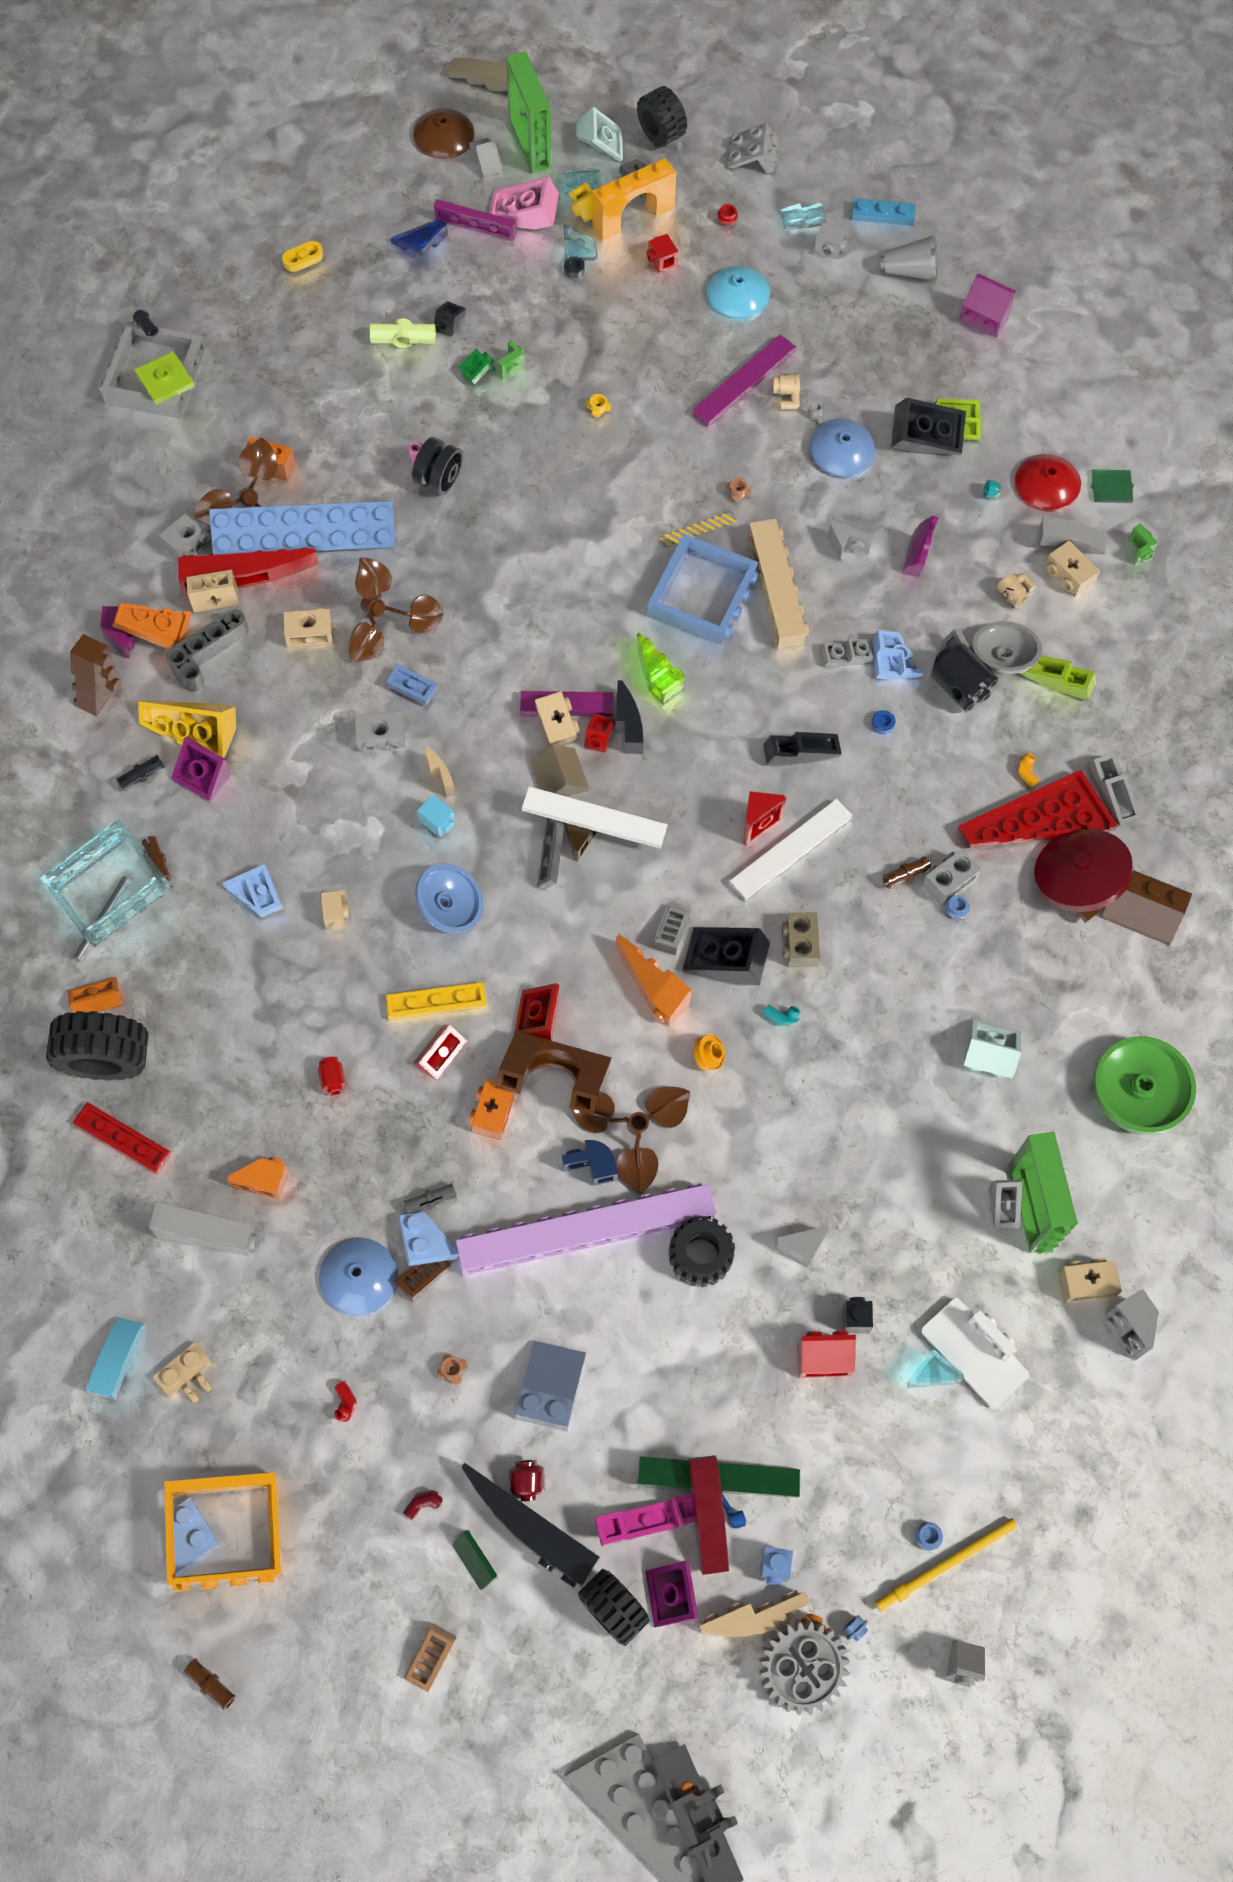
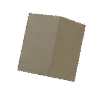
M551 744L530 761L540 790L566 796L589 791V786L575 748Z

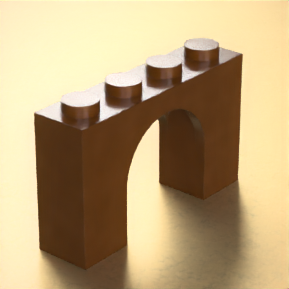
M515 1031L500 1065L496 1088L521 1094L527 1077L531 1072L544 1067L557 1068L567 1072L575 1081L569 1108L594 1115L609 1074L612 1057Z

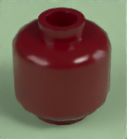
M537 1460L515 1462V1466L509 1470L511 1493L515 1496H520V1501L522 1502L537 1500L536 1495L545 1491L544 1467L537 1464Z

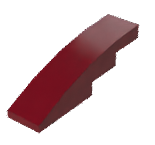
M712 1455L690 1458L692 1510L695 1515L696 1541L699 1546L700 1571L702 1575L728 1572L727 1538L717 1457Z

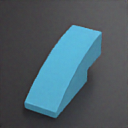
M117 1318L98 1356L86 1391L93 1395L113 1400L117 1399L124 1375L127 1376L144 1324Z

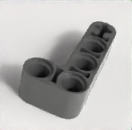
M237 609L230 610L167 651L166 658L170 669L186 690L191 692L200 690L204 685V679L199 666L247 635L248 625L244 613Z

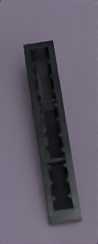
M464 1462L462 1470L477 1494L500 1523L521 1544L539 1558L537 1563L549 1572H552L554 1568L561 1573L562 1577L560 1579L573 1589L576 1585L582 1588L599 1562L600 1557Z

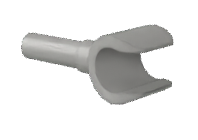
M818 403V410H814L810 405L809 417L812 420H816L820 426L824 423L822 419L823 406L821 403Z

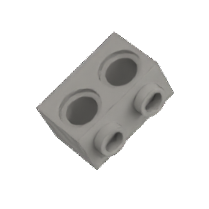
M963 849L957 853L951 852L943 859L941 865L938 867L934 865L926 871L923 886L942 906L951 896L957 895L977 880L981 868ZM959 866L964 871H957L954 867ZM936 880H943L946 885H941Z

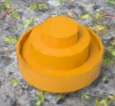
M706 1034L697 1038L693 1048L697 1065L704 1071H714L721 1068L725 1061V1048L722 1041L713 1034Z

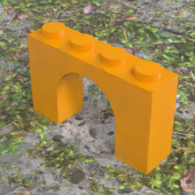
M667 159L659 160L592 190V227L602 241L621 233V214L623 209L634 197L642 193H646V203L656 216L674 209L676 171Z

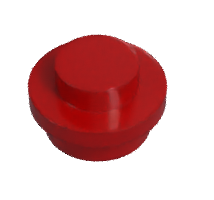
M725 204L718 210L717 218L721 223L730 225L737 221L738 212L735 206Z

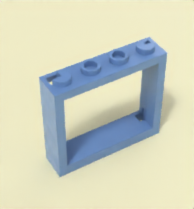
M683 534L647 603V616L722 646L725 638H729L732 634L734 620L738 621L741 616L743 602L747 603L749 600L751 585H756L760 575V572H757L759 562ZM689 553L745 574L720 626L663 604Z

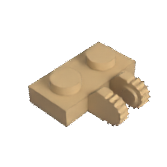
M194 1342L156 1373L153 1378L170 1399L183 1389L189 1398L196 1403L199 1400L198 1395L188 1384L196 1378L200 1386L209 1392L212 1387L201 1373L213 1363L199 1345Z

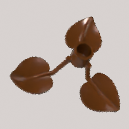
M259 438L247 446L239 456L240 470L244 475L253 477L249 487L241 489L238 495L239 498H236L234 501H231L230 494L226 490L214 489L209 491L198 502L194 511L195 518L211 526L209 509L233 508L232 506L239 502L248 507L253 505L255 507H262L257 503L258 495L253 490V487L258 478L264 481L270 480L277 469L275 453L264 438Z
M359 558L355 586L358 594L363 597L360 604L361 609L368 613L366 617L370 620L372 626L367 622H361L354 628L349 642L350 661L370 660L380 654L384 646V636L382 632L375 630L377 625L373 617L381 616L385 610L410 617L409 627L411 630L417 633H427L439 625L443 618V609L438 601L429 595L416 597L411 603V612L386 606L379 598L382 596L381 592L388 591L391 587L392 576L389 569L374 559Z
M662 1087L652 1091L645 1101L646 1109L652 1113L650 1115L635 1112L630 1118H611L615 1110L614 1102L604 1092L601 1093L594 1115L572 1109V1113L578 1124L590 1133L604 1132L608 1121L611 1123H627V1130L636 1137L635 1150L627 1149L619 1155L616 1162L618 1176L636 1192L642 1193L652 1184L656 1177L658 1158L650 1148L639 1150L641 1134L646 1131L649 1126V1120L654 1117L656 1123L663 1128L678 1126L686 1116L690 1091L680 1087Z

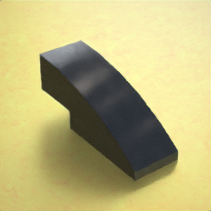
M618 680L616 732L625 733L624 753L643 754V727L640 713L629 689L622 680Z
M795 732L792 736L770 735L763 744L767 765L811 763L842 755L838 734Z

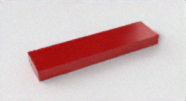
M88 1102L72 1122L76 1127L157 1175L172 1155L168 1149Z

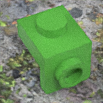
M512 340L508 342V355L497 360L498 375L503 380L515 375L524 368V351L520 346H516Z
M1140 523L1133 528L1128 539L1138 550L1133 560L1136 565L1141 561L1146 562L1151 559L1155 554L1154 550L1158 543L1152 533Z

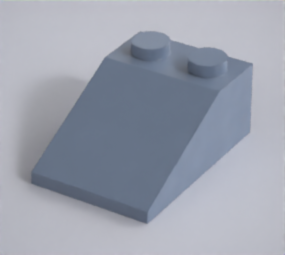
M535 1341L515 1412L516 1420L568 1432L586 1352Z

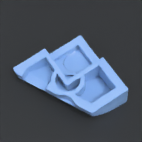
M878 630L871 639L875 678L911 679L923 675L922 668L917 669L911 660L914 655L905 646L900 633Z

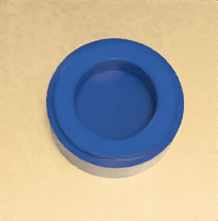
M880 710L874 714L871 725L875 732L885 735L893 731L896 719L891 712Z

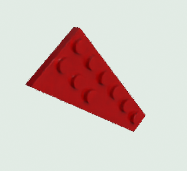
M1078 770L958 826L957 830L969 848L1052 839L1079 829H1097L1110 832L1116 831L1118 826L1083 771Z

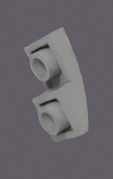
M848 638L845 643L824 642L821 646L824 667L858 665L872 662L873 660L869 639Z

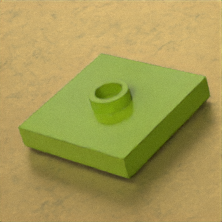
M174 351L134 369L135 374L155 405L195 387L193 380Z

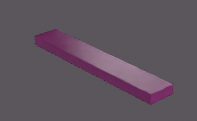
M780 334L693 409L692 414L706 426H710L796 351V346Z

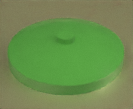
M1135 1036L1118 1041L1103 1054L1094 1072L1093 1087L1100 1108L1112 1122L1132 1133L1156 1135L1175 1128L1186 1118L1195 1102L1196 1080L1190 1064L1176 1048L1156 1038Z

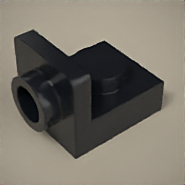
M446 301L436 309L434 319L436 331L453 336L456 323L465 317L466 308Z

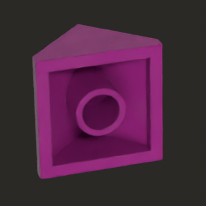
M185 737L171 779L210 801L231 776L228 763L225 758L189 737Z
M689 1560L645 1571L654 1628L697 1621L698 1612Z

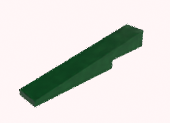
M640 1456L638 1487L691 1490L689 1460ZM718 1463L722 1493L800 1497V1469Z

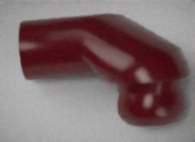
M435 1490L419 1492L414 1495L403 1511V1514L414 1521L422 1508L430 1506L433 1509H438L443 1503V1498Z

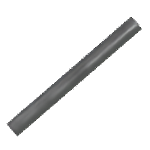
M125 876L121 878L75 952L73 958L76 961L82 962L131 883L129 878Z

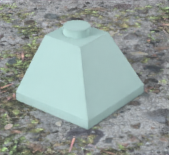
M592 107L576 119V136L581 141L619 162L623 160L622 128L595 107Z

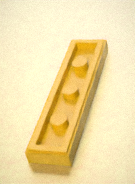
M484 982L386 994L389 1020L487 1008Z

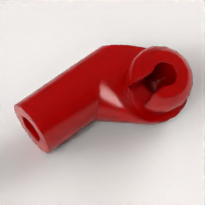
M342 1381L334 1387L341 1399L338 1409L334 1411V1417L338 1421L347 1422L354 1414L357 1400L346 1381Z

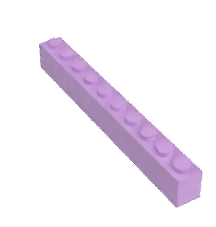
M694 1183L687 1186L685 1190L678 1191L676 1188L663 1191L662 1195L658 1196L645 1194L639 1196L638 1200L628 1202L626 1199L618 1200L612 1203L613 1206L603 1208L602 1205H595L589 1207L586 1212L568 1211L559 1218L552 1219L551 1216L537 1219L536 1223L527 1224L526 1222H519L513 1224L512 1228L505 1230L492 1228L487 1230L486 1234L478 1236L475 1233L465 1234L461 1236L460 1240H456L463 1276L673 1230L677 1227L680 1228L681 1223L685 1220L690 1222L691 1218L696 1216L697 1220H701L702 1216H708L707 1220L712 1221L713 1218H716L717 1213L709 1184Z

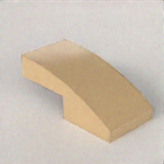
M430 747L424 748L431 779L441 777L445 796H455L454 784L444 762Z

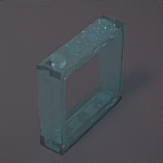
M120 819L41 877V880L72 922L94 948L102 941H106L115 931L126 926L132 918L144 912L149 905L157 899L164 897V894L173 888ZM128 841L155 877L91 926L87 927L61 890L124 842Z

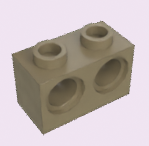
M817 912L788 913L786 922H782V936H787V944L783 945V957L788 959V967H818L820 949ZM802 926L805 931L799 932L794 927ZM802 948L807 953L799 954L795 951V949Z

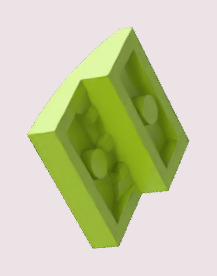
M936 398L935 404L966 411L963 440L980 441V400Z

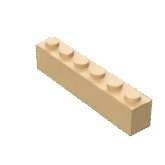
M776 519L750 522L748 537L754 561L759 562L757 572H760L759 580L777 650L803 646L806 636H809V628L807 622H803V605L798 603L797 600L799 596L798 586L793 584L792 581L793 568L787 562L788 549L782 543V527H778Z

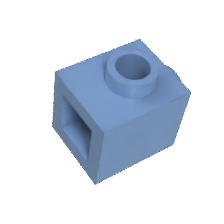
M765 1547L762 1553L760 1578L766 1579V1583L772 1585H783V1582H788L791 1574L793 1551Z

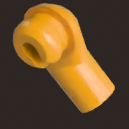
M1026 753L1019 759L1017 772L1032 789L1040 780L1032 772L1033 763L1036 761L1035 756L1031 753Z

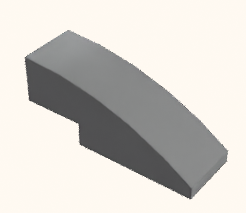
M1052 517L1042 518L1039 526L1040 546L1060 547L1067 541H1071L1084 554L1105 555V533L1071 520Z
M1112 753L1087 762L1097 789L1118 826L1142 818L1127 774H1122L1116 754Z

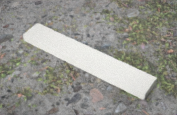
M530 786L522 806V811L659 849L662 847L668 824Z
M838 799L834 800L731 879L729 885L746 901L851 820L852 814Z

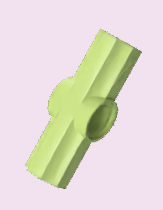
M403 318L396 320L394 324L371 323L370 341L371 343H394L399 348H408L412 343L435 344L436 325L413 324L410 320Z

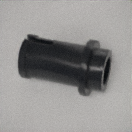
M137 310L133 314L134 324L139 326L148 338H153L158 334L159 328L151 321L148 312Z

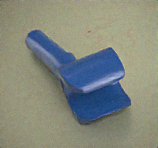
M722 1493L723 1507L726 1510L731 1527L737 1529L746 1526V1518L743 1511L734 1512Z

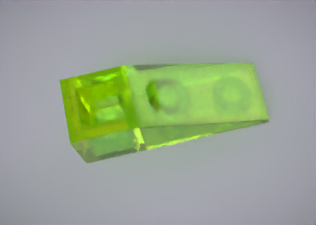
M639 632L637 634L636 647L648 690L664 706L684 691L685 676L680 669H675L670 664L668 657L664 653H659L655 649L653 642L649 638H644Z

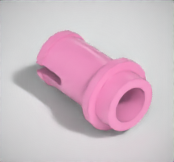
M417 441L412 442L407 449L411 457L412 467L423 445Z

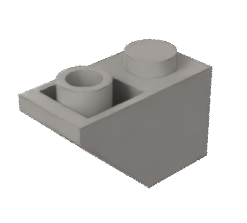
M958 1640L952 1642L947 1677L954 1678V1684L966 1687L976 1686L977 1682L985 1681V1647Z

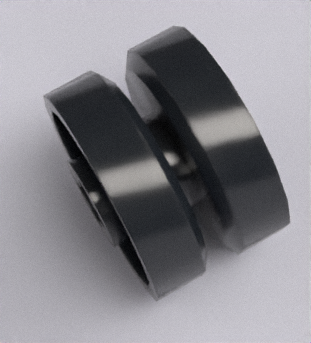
M429 437L415 458L412 480L423 487L430 485V489L440 495L447 494L459 476L463 463V451L453 445L446 446L438 438Z

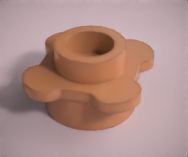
M735 478L725 486V490L731 494L733 501H740L742 497L750 496L751 488L748 487L747 482L742 478Z
M452 1354L444 1355L441 1368L437 1370V1376L440 1379L446 1378L451 1380L454 1385L461 1383L463 1370L467 1369L468 1366L466 1360H459L453 1357ZM451 1367L455 1368L453 1372L450 1371Z

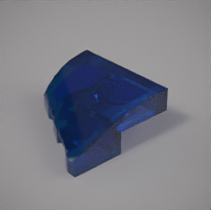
M433 220L393 236L390 240L392 244L402 250L407 251L410 248L422 256L431 246L436 248L448 235L447 223L441 220Z

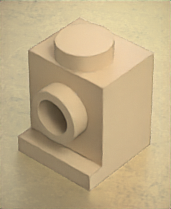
M346 891L321 893L323 919L326 929H344L346 927L345 918H349Z

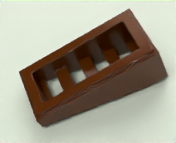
M440 1261L438 1263L441 1267L436 1269L431 1263H426L425 1265L433 1272L430 1276L421 1268L424 1264L413 1265L406 1269L394 1282L414 1303L451 1265L447 1261ZM418 1272L425 1281L421 1283L414 1274ZM411 1279L418 1287L413 1289L406 1281Z

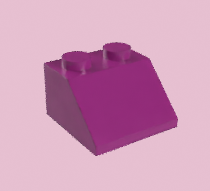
M978 273L962 305L959 320L997 337L1009 318L1016 291Z

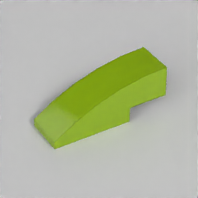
M1042 655L1033 668L1020 673L1047 688L1085 700H1089L1096 684L1095 671L1072 667V661Z

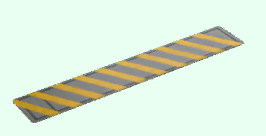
M729 511L659 536L663 547H668L679 543L683 534L695 537L737 522L733 511Z

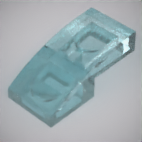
M822 203L801 208L800 204H796L780 210L785 229H807L822 226L823 222L827 223Z

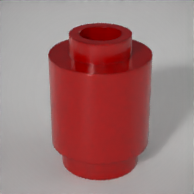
M337 1057L321 1059L317 1070L322 1092L328 1093L329 1096L343 1093L347 1083L342 1063L339 1062Z

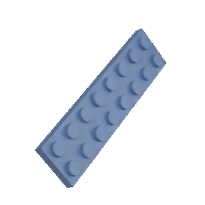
M393 501L209 509L213 555L248 553L259 550H293L304 547L315 548L316 551L395 547Z

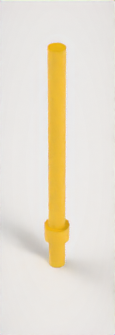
M1012 1518L905 1584L899 1583L894 1586L892 1592L875 1601L877 1609L881 1612L896 1602L902 1603L910 1598L909 1594L1017 1529L1016 1522Z

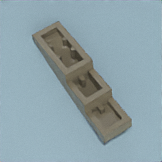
M453 58L446 70L448 78H466L468 85H486L488 91H508L507 65L473 58Z

